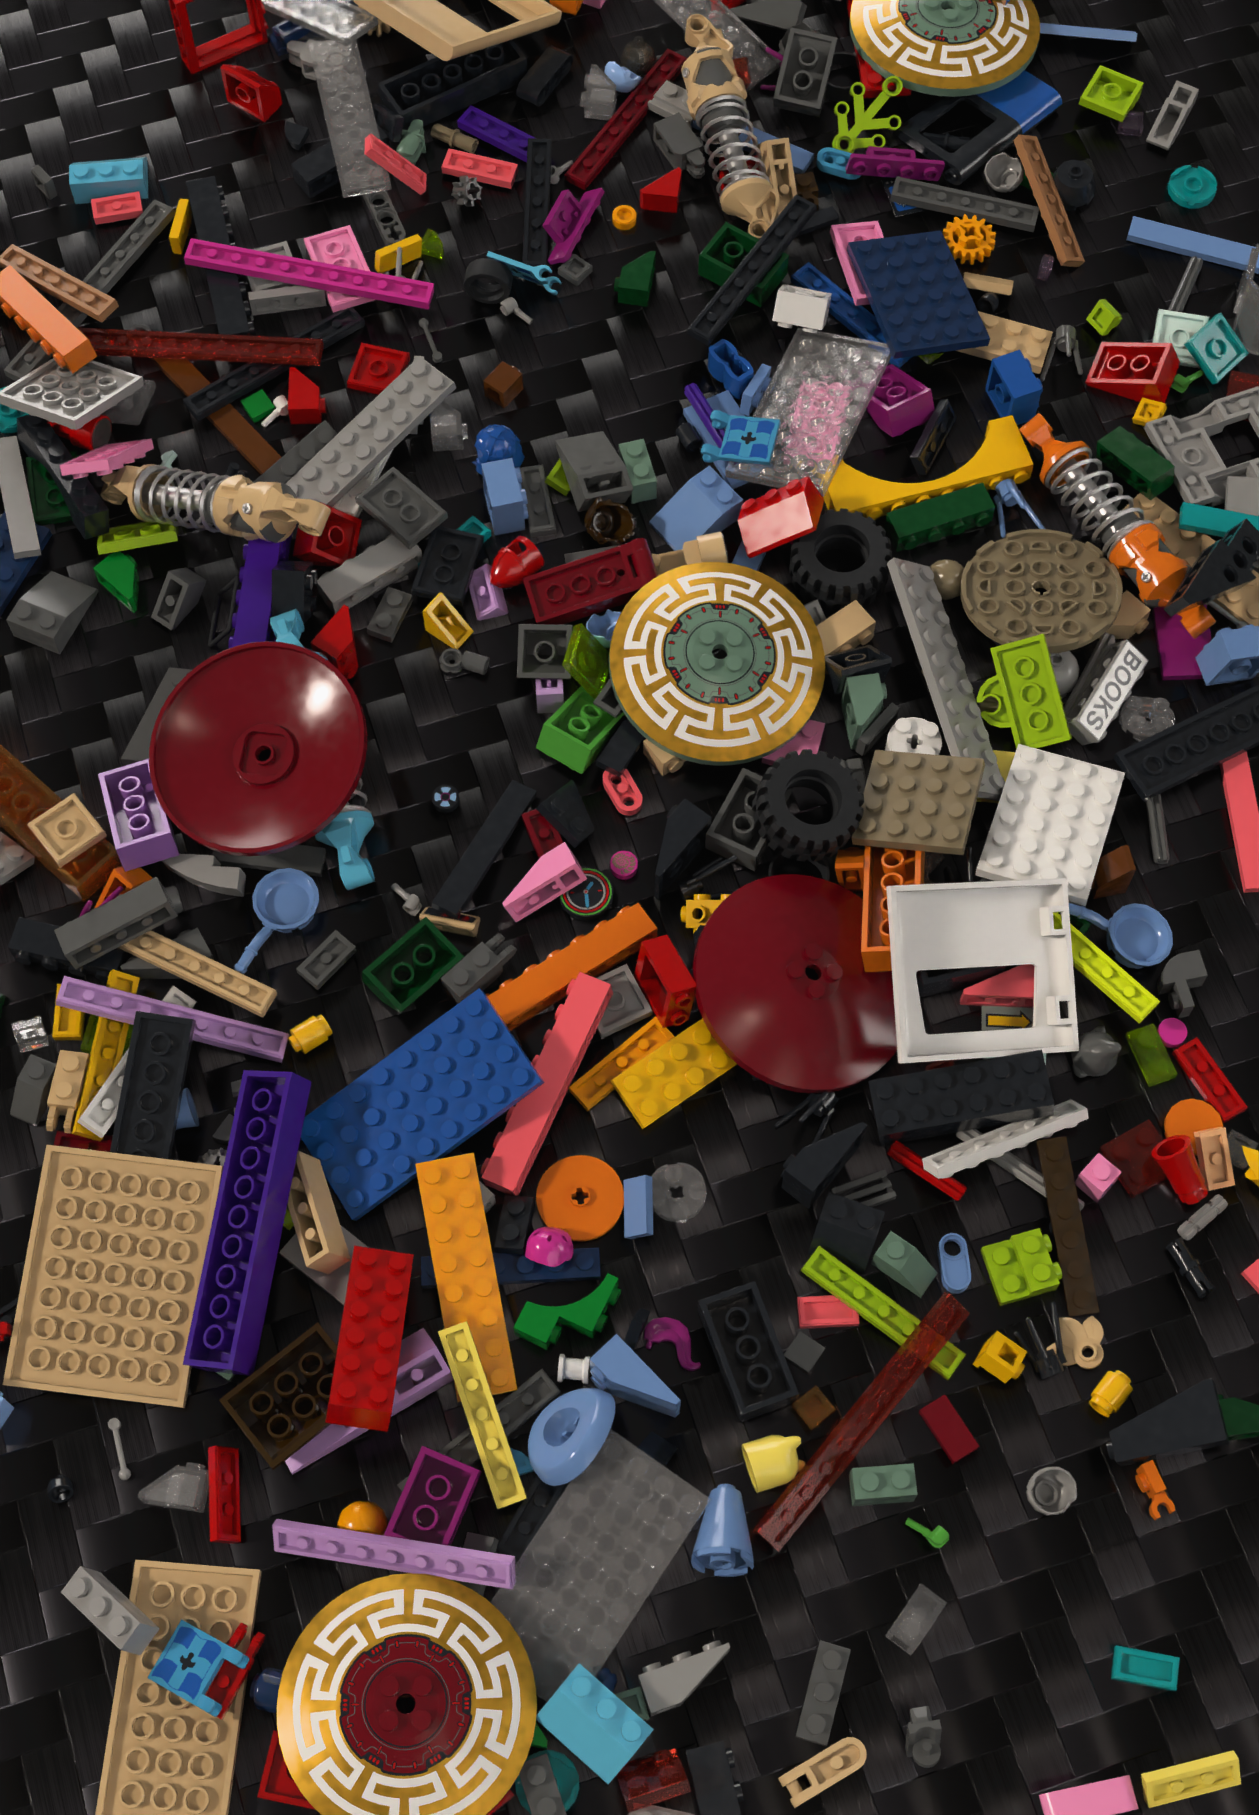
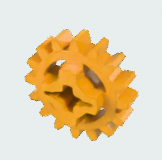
M964 214L962 220L954 217L953 223L947 222L946 229H943V236L954 260L960 258L961 264H964L965 260H969L970 264L973 265L975 259L983 262L984 256L990 257L991 250H994L996 233L991 232L992 225L985 226L986 219L983 218L977 221L976 215L972 219H968L967 215Z

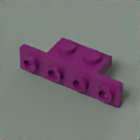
M868 146L866 154L853 153L850 155L845 170L846 174L891 178L898 176L907 179L938 181L944 170L945 162L916 159L915 150Z
M602 188L585 192L580 202L576 200L569 189L561 191L542 225L556 243L547 260L550 265L565 263L571 258L572 251L580 241L585 227L590 223L592 214L600 205V200L604 194Z

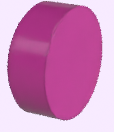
M1176 1018L1163 1020L1157 1029L1159 1042L1168 1048L1179 1047L1187 1037L1185 1024Z

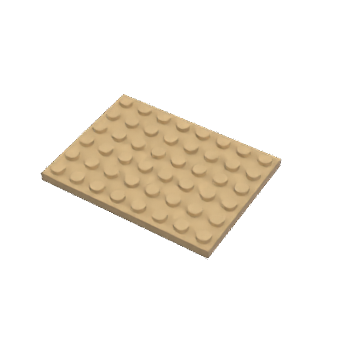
M46 1145L3 1385L185 1408L192 1367L183 1365L223 1166Z

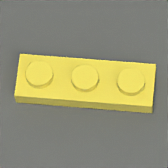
M1234 1750L1141 1774L1144 1801L1148 1808L1241 1785L1239 1758Z

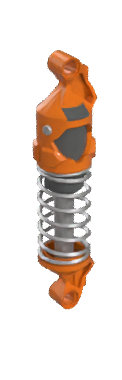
M1040 413L1036 414L1018 430L1032 447H1036L1043 452L1044 461L1040 472V481L1047 488L1051 489L1052 494L1066 491L1061 498V505L1070 506L1075 504L1071 512L1072 518H1081L1087 515L1082 522L1081 530L1089 531L1099 526L1092 535V542H1103L1105 544L1102 551L1104 555H1107V560L1110 564L1114 563L1122 576L1124 575L1135 584L1140 592L1139 599L1148 608L1165 607L1191 569L1190 564L1186 560L1176 557L1169 550L1160 529L1152 521L1144 520L1142 509L1133 508V498L1129 495H1123L1122 485L1112 483V473L1102 471V462L1097 458L1092 459V451L1085 442H1061L1055 440L1052 434V427ZM1090 462L1097 464L1098 471L1090 474L1086 473ZM1100 475L1108 477L1107 484L1096 485ZM1110 488H1117L1119 491L1118 496L1108 499L1106 495ZM1072 491H1074L1077 494V497H1075L1071 501L1065 502L1066 498ZM1121 499L1129 501V508L1118 511L1117 506ZM1083 503L1087 506L1086 510L1075 514ZM1093 516L1098 519L1095 523L1086 526ZM1203 605L1177 614L1182 617L1180 620L1181 624L1194 639L1216 623V620Z

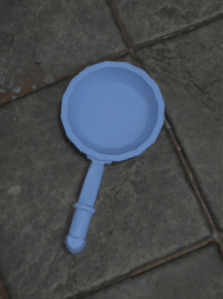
M292 868L277 869L265 875L256 885L252 896L253 909L265 927L245 947L241 958L234 965L235 971L242 974L247 972V968L253 958L257 956L258 950L274 930L290 933L297 928L300 930L306 927L313 919L319 904V890L314 880L303 871Z
M1069 902L1070 915L1076 916L1078 919H1085L1100 929L1107 931L1109 951L1112 949L1115 954L1114 958L1120 964L1128 968L1140 969L1159 964L1169 955L1173 946L1172 931L1167 920L1157 910L1144 904L1133 903L1122 906L1108 921V919H1105L1100 914L1085 908L1084 905L1079 906Z

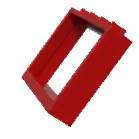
M168 0L181 58L191 74L268 42L266 33L268 24L263 17L266 11L261 0H246L250 19L249 25L197 47L194 44L186 4L194 0Z

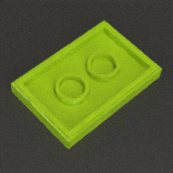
M140 522L109 528V533L98 536V553L101 555L178 541V526L175 527L171 524L163 525L158 522Z

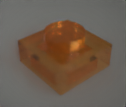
M814 1386L792 1405L793 1409L811 1431L836 1410L817 1386Z

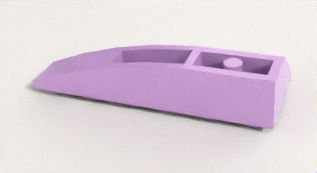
M424 1328L402 1340L391 1417L453 1381L450 1369ZM330 1424L285 1462L293 1475L369 1429Z

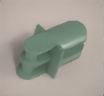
M420 119L413 120L408 130L402 129V139L396 149L397 153L414 165L421 152L426 153L423 121Z

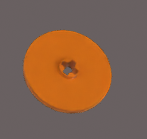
M574 1155L557 1161L546 1170L537 1187L536 1204L540 1218L546 1227L564 1230L570 1235L572 1241H590L609 1232L618 1222L624 1207V1190L619 1176L607 1163L592 1156ZM577 1192H582L583 1196L589 1197L584 1199V1204H578L577 1200H572V1198H576Z

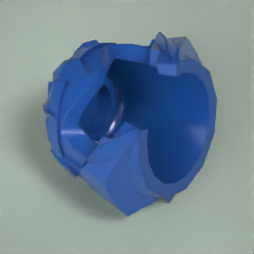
M496 424L489 425L477 434L474 446L476 447L478 458L472 463L476 465V471L482 475V463L508 458L513 459L515 468H520L525 456L522 453L520 440L509 427Z

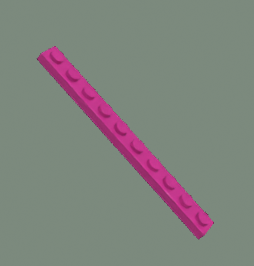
M193 238L190 239L184 256L185 264L424 309H429L435 290L434 283Z

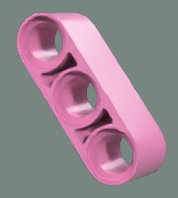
M1130 1775L1039 1795L1044 1815H1116L1139 1809Z

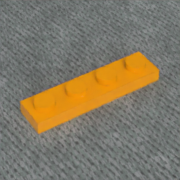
M655 1016L569 1086V1092L589 1111L615 1090L610 1082L612 1079L675 1036L667 1028H663Z

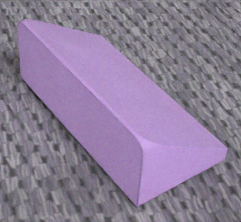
M488 564L474 570L469 585L475 614L479 621L503 616L508 613L502 588L490 582L492 567Z

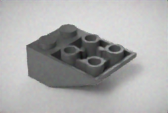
M603 431L555 440V445L578 512L588 510L596 498L599 497L603 501L611 499V502L625 503L633 491V487L626 466Z

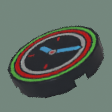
M581 867L587 880L558 898L561 908L570 914L571 917L577 920L590 921L600 918L611 907L614 889L611 880L604 872L594 867Z

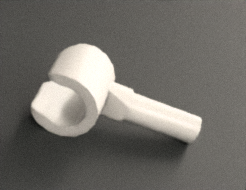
M284 395L274 399L273 405L276 409L261 423L264 428L279 415L286 416L289 414L288 401Z

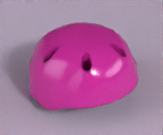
M538 1228L533 1231L527 1240L525 1257L549 1267H557L572 1258L574 1252L572 1239L567 1232L559 1228Z

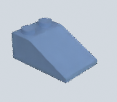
M708 466L689 479L649 521V525L674 551L683 549L684 542L697 540L696 536L722 531L737 521L743 499L711 466Z
M617 1334L590 1358V1373L592 1374L590 1379L598 1389H606L613 1396L672 1417H676L680 1413L681 1400Z

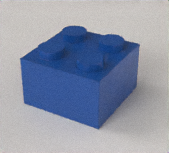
M1020 350L992 359L985 390L1000 418L1013 415L1016 424L1019 425L1028 422L1036 415L1043 386L1040 379L1036 378L1033 374L1030 361L1024 358Z

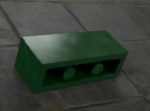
M1121 426L1097 441L1096 458L1149 500H1152L1173 485L1175 466L1168 459H1164L1156 453L1152 447L1145 445L1133 433L1128 432Z

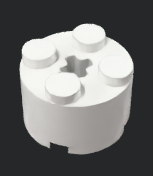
M900 718L888 733L885 751L940 755L942 738L939 728L935 723L922 718Z

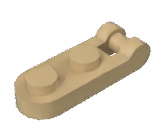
M854 1737L841 1739L779 1777L778 1779L782 1787L786 1786L792 1796L790 1801L793 1807L800 1806L861 1768L866 1761L867 1752L865 1746ZM805 1774L811 1786L803 1791L797 1779Z

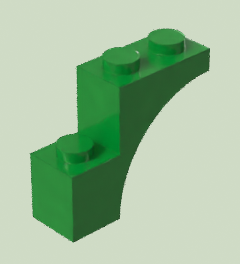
M607 1273L602 1283L591 1294L572 1304L542 1306L527 1301L513 1327L514 1334L545 1350L548 1349L550 1343L556 1344L563 1329L559 1326L560 1324L593 1339L596 1331L601 1333L607 1322L608 1316L605 1313L609 1304L614 1306L620 1296L621 1289L618 1288V1278Z

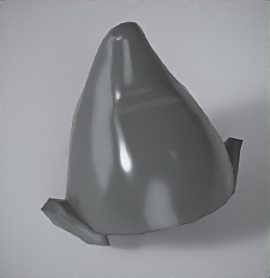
M1098 1026L1091 1032L1081 1033L1078 1036L1079 1051H1071L1072 1069L1075 1075L1079 1078L1103 1076L1115 1067L1118 1053L1122 1047L1106 1033L1105 1026Z

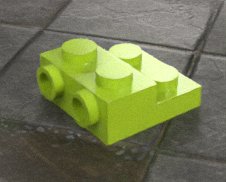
M1100 65L1080 97L1079 105L1123 122L1128 112L1131 113L1140 98L1144 83Z
M1040 1228L1013 1235L1009 1240L984 1246L980 1250L1000 1306L1054 1291L1060 1285L1059 1280L1062 1279L1061 1268L1058 1262L1052 1263L1049 1252L1052 1251L1050 1238L1047 1234L1042 1235Z

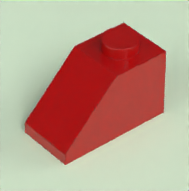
M289 367L288 412L291 424H321L322 413H326V398H321L320 389L316 384L295 367Z

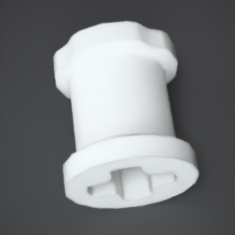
M560 1354L557 1381L562 1382L564 1379L581 1380L583 1384H588L590 1356L578 1359L566 1358L565 1354Z

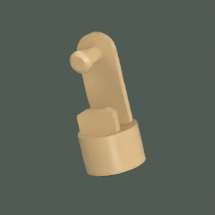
M721 531L696 536L697 540L684 542L683 549L657 555L652 554L658 576L677 567L694 563H729L725 540Z

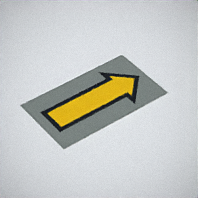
M982 1005V1031L1031 1028L1033 1026V1008Z

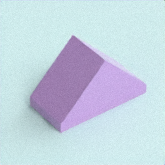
M536 679L537 713H555L564 704L562 679Z

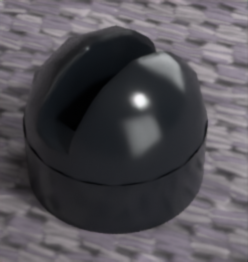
M992 292L983 294L977 301L978 309L983 313L993 314L999 306L998 296Z
M57 1475L56 1478H51L47 1487L48 1498L55 1503L69 1500L73 1496V1486L70 1479L64 1475Z

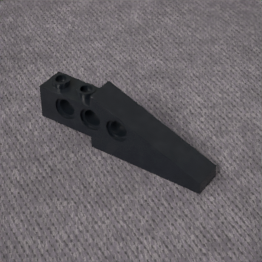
M1247 518L1228 530L1223 539L1218 540L1201 552L1164 608L1170 617L1235 592L1256 579V576L1251 571L1254 569L1253 563L1259 559V531Z

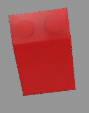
M1101 342L1085 383L1087 386L1140 402L1143 397L1165 403L1180 361L1172 343Z

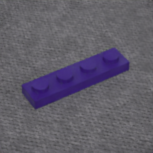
M472 105L457 120L458 128L527 163L528 138L535 137Z

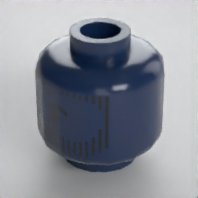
M268 1667L255 1675L250 1688V1698L254 1700L256 1708L277 1714L278 1690L283 1670Z

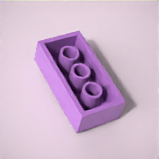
M149 759L99 773V781L115 849L124 871L178 856L179 852L170 818L161 807L153 789Z

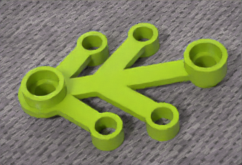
M897 76L888 77L882 84L883 91L865 112L863 99L865 93L864 84L856 82L851 86L850 94L854 100L855 124L848 132L847 114L849 112V105L844 101L838 102L834 107V113L838 117L839 134L834 137L832 148L853 153L858 148L878 147L874 145L876 137L882 140V145L879 147H884L886 141L881 134H876L872 138L856 137L862 130L888 128L891 131H895L901 126V119L897 115H891L889 118L872 119L890 97H895L902 91L903 84L900 78ZM889 83L895 84L896 89L894 92L888 90L887 86ZM854 86H860L862 93L859 95L855 94L853 91ZM839 105H844L846 107V112L844 114H840L837 109ZM894 118L898 121L897 127L890 126V119ZM842 140L847 141V149H842L840 147V142Z

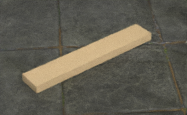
M152 930L118 947L261 1017H264L277 996L275 989Z

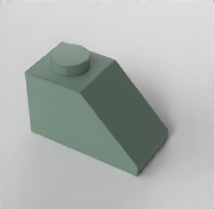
M890 1231L874 1254L871 1263L920 1298L937 1275V1271L916 1247Z

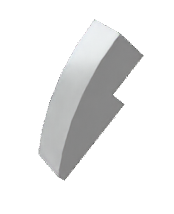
M1176 81L1169 97L1166 98L1146 142L1169 150L1198 97V88Z
M179 854L178 856L162 860L166 867L194 885L225 895L244 897L246 874L240 867H220L221 863L214 855Z

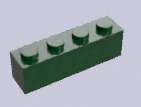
M982 482L888 512L884 528L896 552L904 549L911 550L926 542H936L942 537L951 534L957 535L966 529L987 525L992 521L995 505Z

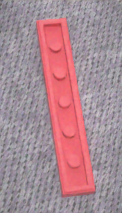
M1246 751L1219 765L1243 893L1259 892V811Z

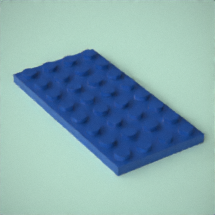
M479 988L304 1117L301 1138L311 1155L320 1159L326 1179L351 1219L357 1221L416 1178L415 1164L442 1159L545 1082L484 991Z

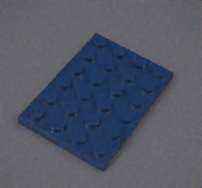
M941 230L848 242L847 252L893 359L989 345L990 337Z

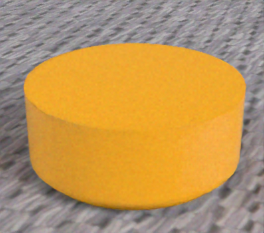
M621 205L613 210L612 223L616 228L629 230L635 226L637 214L634 208L628 205Z

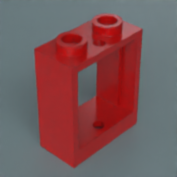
M667 934L642 941L634 978L662 1027L681 1025L689 1020L695 997L696 982Z

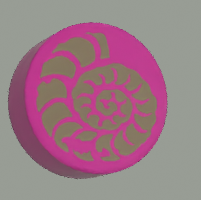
M629 851L615 853L610 860L611 873L621 880L632 878L638 870L636 856Z

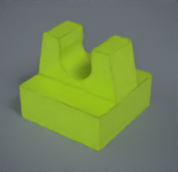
M1106 299L1099 300L1086 318L1102 336L1108 335L1111 329L1117 327L1123 319Z

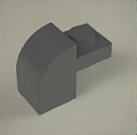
M1199 950L1181 953L1171 958L1158 979V995L1169 993V1005L1172 1010L1175 1009L1178 1018L1189 1016L1195 1006L1189 988L1202 986L1208 976Z

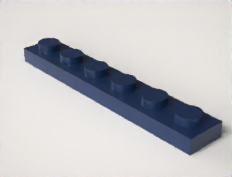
M599 1247L573 1249L572 1258L557 1267H549L526 1258L525 1255L492 1253L498 1285L601 1280ZM432 1256L421 1257L422 1289L437 1288Z

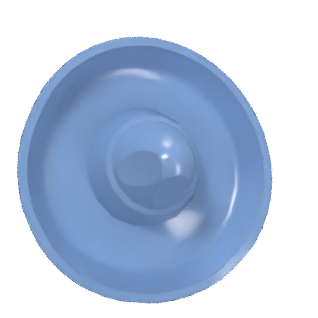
M597 1388L576 1389L556 1398L539 1414L530 1431L528 1456L531 1467L544 1483L552 1486L569 1483L578 1477L593 1461L603 1446L614 1420L616 1406L615 1400L610 1393Z

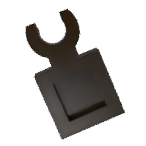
M813 172L795 174L797 195L816 204V211H818L819 200L817 197L819 190Z

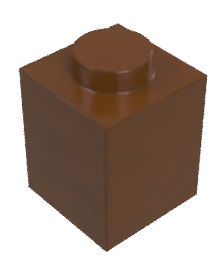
M504 361L483 381L485 396L504 409L523 390L522 373L517 367L510 366Z

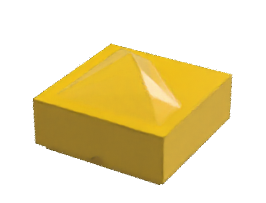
M1142 397L1132 418L1133 423L1145 426L1147 422L1162 418L1167 409L1166 404Z

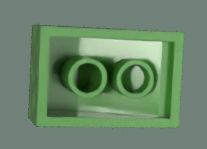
M580 686L544 723L536 749L565 764L570 769L583 774L595 761L625 717V714L623 712L617 718L613 717L593 704L598 696L597 694Z

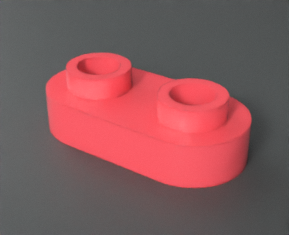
M625 769L621 777H618L605 770L603 773V786L618 812L626 816L637 814L642 808L643 797L629 771ZM617 779L620 780L621 783L613 784L612 781ZM627 801H631L634 804L631 806H626L624 803Z

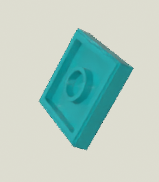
M1222 313L1216 314L1184 343L1212 385L1218 383L1249 354Z

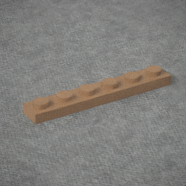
M1019 134L1013 141L1024 167L1025 175L1032 188L1033 196L1040 209L1041 217L1048 230L1049 238L1056 251L1057 259L1061 266L1079 267L1085 260L1037 136Z
M14 244L10 245L0 255V268L5 269L11 265L33 286L101 323L119 307L116 299Z

